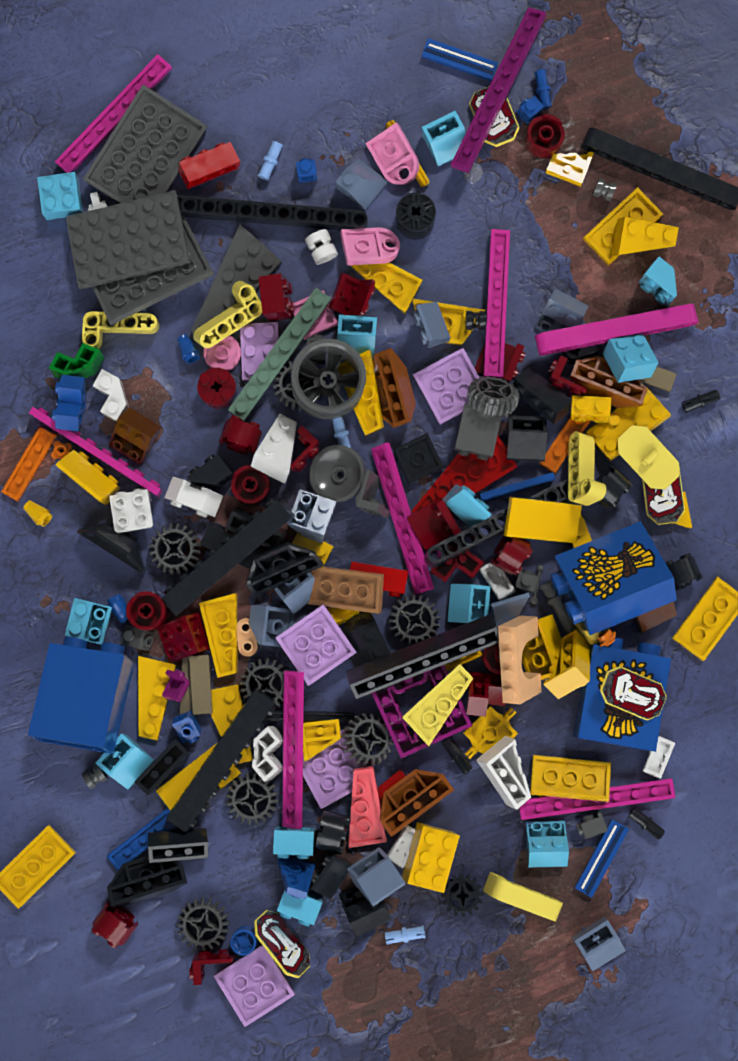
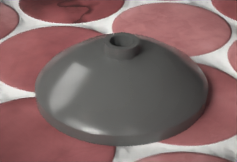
M332 445L326 447L316 455L311 464L309 475L312 488L317 495L334 500L337 503L347 501L360 491L362 487L361 479L363 474H365V465L360 455L347 446ZM343 472L344 477L340 479L339 474Z

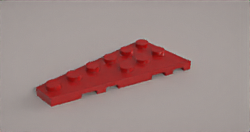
M497 435L492 459L488 458V461L477 459V455L469 454V456H462L457 454L413 508L411 514L437 498L443 499L456 484L461 487L464 485L476 494L516 469L518 466L514 460H506V447Z

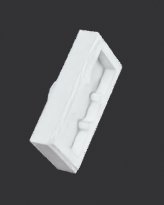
M491 563L479 569L499 601L516 592V589L503 570Z
M659 736L656 752H649L642 771L661 779L675 742Z
M409 825L402 829L387 854L390 860L401 868H404L415 832V829Z

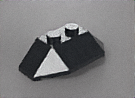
M104 523L81 528L77 531V533L144 575L146 573L141 545L136 543L138 539L129 533L125 536L122 533L115 532L114 523L111 526Z
M287 542L253 558L246 585L257 596L324 566L315 551Z
M359 611L360 613L346 621L342 631L357 652L350 657L354 668L390 654L372 613Z
M145 856L122 864L111 883L107 886L111 907L140 903L171 893L188 882L184 866L181 862L149 863V856Z

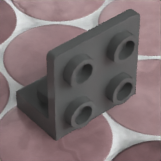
M367 469L366 474H363L361 479L362 487L356 496V506L368 514L388 518L390 511L385 508L384 504L375 499L380 478L373 471Z

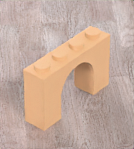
M518 616L498 626L503 703L522 704L542 692L541 673L523 672L522 670L523 649L529 640L538 636V618L534 616Z

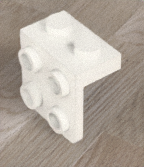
M138 488L133 492H117L115 495L109 496L115 532L124 533L153 526L150 506L152 498L148 489Z

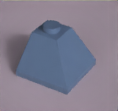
M360 159L349 165L335 182L336 189L364 211L367 210L388 183L385 178Z
M309 572L273 589L293 614H295L309 602L315 578Z
M529 592L489 605L497 627L519 616L530 597Z
M251 605L249 625L259 645L281 647L276 637L293 626V612L290 609Z

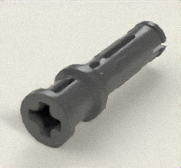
M552 581L539 586V590L543 591L547 599L546 603L554 609L567 635L577 630L576 626L571 622L561 600L563 599L562 595H557Z

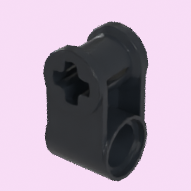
M599 345L563 351L562 356L568 359L567 363H575L576 360H582L599 353L601 348Z

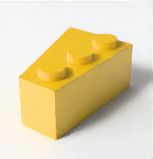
M629 217L617 219L611 256L676 246L679 227Z
M575 630L560 639L554 655L556 658L555 664L549 668L551 675L549 680L546 679L543 684L557 699L590 682V644Z

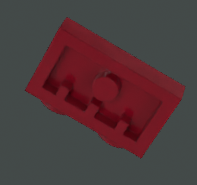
M303 426L297 430L298 441L307 449L290 465L293 473L296 471L301 472L307 465L306 461L310 457L313 459L320 452L319 441Z
M440 498L407 516L409 524L425 550L450 535L454 536L461 532L445 502Z
M199 612L183 616L157 629L169 663H174L193 654L210 649L208 637Z

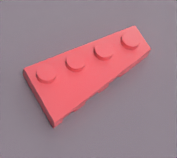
M374 767L355 768L353 773L348 848L387 842L385 828L380 822L381 804Z

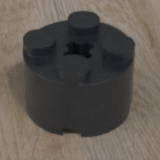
M610 465L608 467L610 471L607 474L603 471L595 480L606 485L604 498L597 501L604 509L610 507L613 509L620 502L619 497L622 493L626 494L632 487L630 479L614 465Z
M690 553L680 556V559L676 562H673V560L665 562L674 577L675 591L692 585V580L696 579L698 582L703 578L694 556H691Z
M323 811L315 848L342 855L344 843H341V841H345L347 829H344V827H348L350 816Z

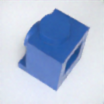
M534 95L531 99L526 98L520 104V108L516 110V113L528 126L534 118L542 115L544 106Z
M304 158L300 162H296L299 184L317 181L315 159Z
M192 710L174 717L172 726L173 728L175 727L182 743L188 741L190 744L199 739L198 736H200L202 729Z

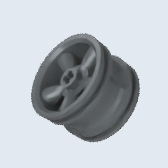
M321 339L310 343L300 351L292 366L291 388L293 396L302 410L313 417L330 420L348 414L359 403L366 383V369L361 356L352 346L336 339ZM327 354L326 368L319 370L310 360L317 355ZM342 358L349 362L354 372L340 375L336 369ZM299 374L314 378V386L302 391L298 380ZM326 377H330L331 382L333 383H330V385H325V381L323 379L326 380ZM341 386L357 388L347 401H344L338 393ZM322 394L328 396L329 406H321L314 402Z

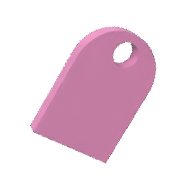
M398 123L393 124L365 143L383 176L389 182L396 185H405L413 181L419 171L418 157ZM403 169H408L409 176L406 179H402L400 176Z
M386 228L341 229L340 232L347 266L388 263L393 261L398 255L400 249L399 239L392 231ZM390 242L395 247H388L385 243Z

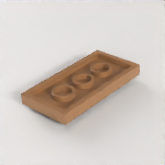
M325 566L310 572L315 580L308 604L319 606L324 604L326 607L376 614L382 613L384 574Z

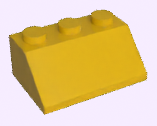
M73 450L56 463L59 469L104 505L110 502L109 496L115 495L120 490V487L117 485L119 481L111 475L105 476L102 473L104 469L96 462L93 465L88 462L89 457L82 451L77 453Z
M553 614L538 619V636L526 643L522 653L525 671L541 673V680L549 678L551 675L549 668L555 664L556 658L554 655L561 639Z

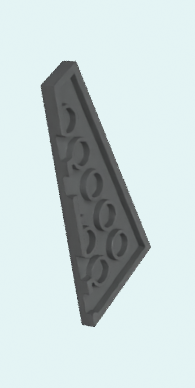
M240 224L191 329L193 335L197 328L237 303L232 293V286L235 282L243 281L251 285L256 291L259 288L258 277L271 275L282 263L280 259ZM246 288L241 290V295L245 293ZM223 324L219 325L218 331L223 327Z

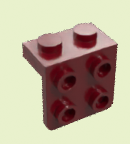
M341 273L328 309L341 315L363 316L369 308V299L375 291V280L360 281L345 273Z
M485 343L475 366L476 372L484 375ZM505 343L502 380L508 381V383L517 377L519 370L516 369L518 362L522 363L526 353L523 352V345L517 343L515 347Z
M560 356L558 360L554 359L547 372L550 374L547 381L559 391L566 392V395L570 398L573 395L584 396L587 391L586 388L560 377L568 359Z
M220 949L218 953H211L210 950L199 951V954L195 955L189 968L190 980H193V985H202L205 978L204 964L231 963L234 960L235 952H230V949Z

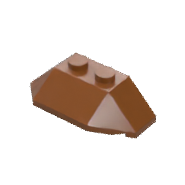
M392 348L374 354L373 366L382 419L393 428L411 422L416 402L406 366Z
M599 356L576 360L570 375L571 380L575 384L587 389L585 395L611 397V405L617 408L642 406L648 390L640 379L618 383L607 361Z
M414 769L384 792L380 822L392 837L453 792L454 788L442 773Z

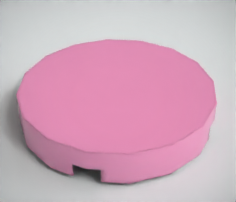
M228 336L211 348L204 347L203 356L210 368H222L230 371L239 364L241 348L232 336Z

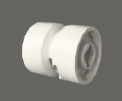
M326 229L319 230L306 237L305 241L309 250H313L312 257L315 264L326 263L338 255L334 244H330L331 237Z

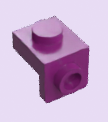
M167 670L165 674L170 679L162 696L165 699L181 703L190 681L185 677V673L180 670Z

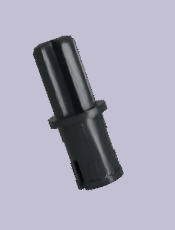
M713 390L703 395L697 394V397L683 401L681 404L684 412L688 413L700 407L703 409L705 405L716 402L721 398L719 392Z
M452 737L442 743L451 756V761H455L463 774L472 770V766L463 755L464 751L460 750Z
M637 807L631 810L628 817L639 824L642 830L645 829L658 840L663 837L665 831L653 822L651 817L648 818Z

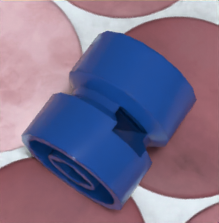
M244 925L235 930L230 943L231 948L236 954L244 956L252 953L258 941L255 936V929Z

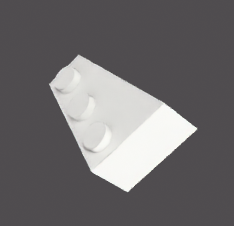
M279 414L255 452L251 467L285 484L290 471L297 422Z
M504 736L476 761L506 805L517 810L531 798L525 774H523L520 763L522 762L517 753L516 740Z

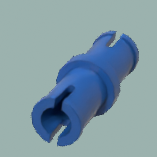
M537 70L534 72L537 85L535 90L539 101L544 106L543 110L552 108L549 94L551 89L547 82L546 70Z

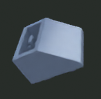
M555 289L535 329L547 332L578 326L589 306Z
M438 302L416 305L413 318L416 327L420 326L421 328L420 338L423 345L426 344L429 349L449 342L450 335Z
M300 489L292 509L295 516L287 524L303 537L323 543L335 510L336 501Z
M380 847L347 868L353 883L372 906H375L405 885L394 864Z
M605 916L572 936L592 971L626 951Z

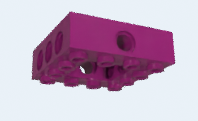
M445 665L372 693L401 758L419 751L428 745L414 730H409L406 721L402 718L403 714L394 696L426 681H430L434 688L448 675ZM461 700L457 702L430 745L472 726Z

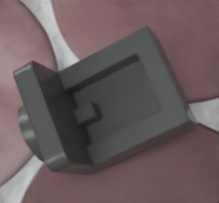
M126 625L121 644L150 651L155 633Z

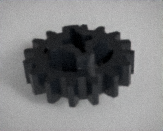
M462 873L459 874L458 878L453 874V880H447L448 886L445 887V893L441 894L442 898H446L443 901V905H449L447 911L453 909L455 916L458 912H461L462 917H465V912L467 911L472 915L473 908L475 910L479 909L476 904L483 902L479 896H483L484 893L478 891L482 886L481 884H475L477 882L476 878L470 880V874H467L466 878L463 877ZM465 882L472 885L474 890L468 889ZM458 883L454 890H450L454 884ZM461 886L464 892L467 894L464 895L463 903L460 899V896L457 895L461 892ZM450 899L456 900L459 903V907L455 906ZM470 899H474V901L469 906H467V902Z

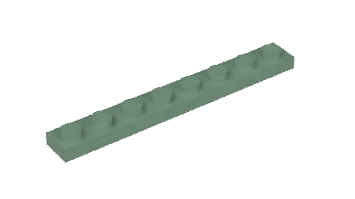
M317 288L314 289L232 403L228 412L240 417L243 422L279 371H281L282 367L331 301L329 296Z

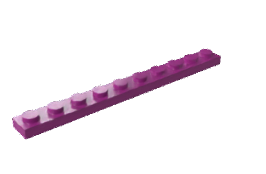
M528 7L451 162L452 168L467 173L470 172L546 18V12Z

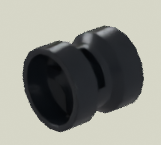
M466 311V330H472L473 328L485 330L486 311H479L478 313Z

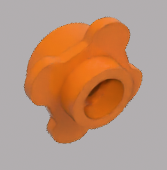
M55 441L51 457L53 459H62L70 453L72 445Z
M607 629L597 638L600 641V647L604 645L607 647L616 640L614 638L616 632Z

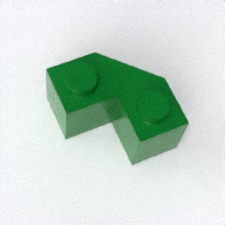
M82 343L74 359L57 352L49 366V370L54 377L61 379L62 375L88 378L97 374L105 358L100 349Z

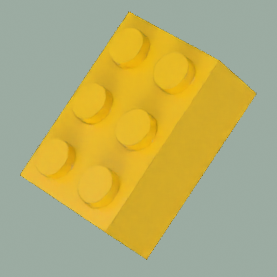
M417 822L402 874L404 882L444 893L460 835L453 831Z

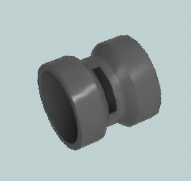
M599 178L592 196L597 198L602 196L605 201L611 202L617 184H605V180Z
M97 764L93 766V769L85 770L81 773L90 789L96 787L97 783L108 780L106 772Z

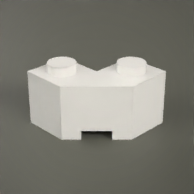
M102 369L93 384L96 390L108 396L100 412L117 422L118 418L129 408L122 381Z
M172 477L164 498L170 500V504L175 507L181 508L182 505L196 510L197 515L206 518L207 515L216 516L223 495L194 485L189 481Z
M275 726L265 728L254 739L253 743L254 759L252 760V768L264 782L274 779L283 770V765L273 754L283 744V735Z

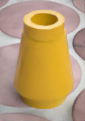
M31 500L26 502L23 507L37 525L44 527L52 519L50 510Z

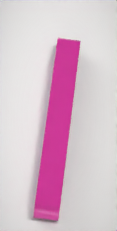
M686 304L539 333L534 337L538 353L541 356L608 343L609 339L637 334L650 335L690 327L698 324L699 321L694 304Z

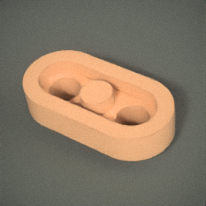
M243 618L237 623L238 649L243 656L250 657L257 652L258 641L251 627L248 631L242 629L244 624L249 625V618ZM246 643L251 644V649L249 651L245 650L244 648Z

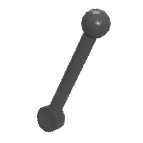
M538 565L536 568L538 579L533 597L530 599L531 604L538 603V587L541 572L544 570L542 565Z

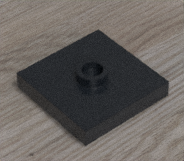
M428 433L393 449L409 484L444 468Z

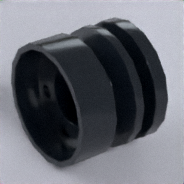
M414 192L402 197L397 204L395 220L401 235L412 240L423 239L429 235L435 222V204L430 197L423 193ZM413 212H414V213L419 212V216H418V215H414V216H413L412 213H413Z

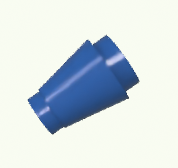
M188 335L179 336L177 341L183 361L191 364L199 360L200 351Z
M121 594L106 600L107 606L113 607L112 613L120 623L128 620L126 615L127 604Z

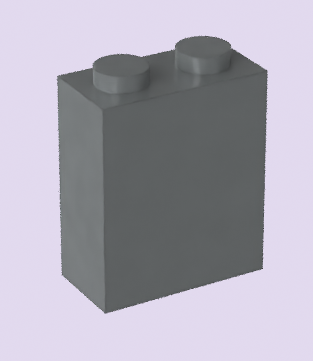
M465 403L454 451H458V455L469 456V454L477 455L476 458L488 461V458L492 459L502 415L500 417L484 415L482 412L478 413L477 409H473L472 405Z

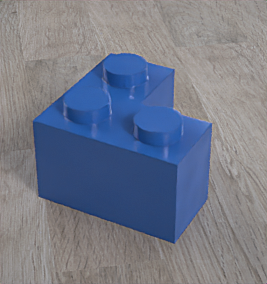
M62 375L60 382H56L55 393L58 394L56 400L57 409H53L52 421H55L56 429L79 432L86 408L85 377Z

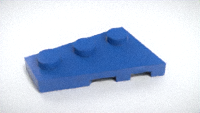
M289 856V858L277 857L286 894L294 898L306 899L316 864Z

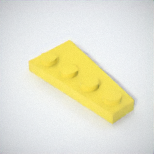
M459 664L402 717L428 746H430L451 714L455 705L473 680V677Z

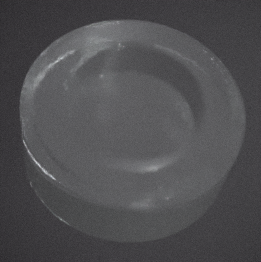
M477 163L473 164L469 173L464 172L465 179L470 183L480 181L483 175V169Z

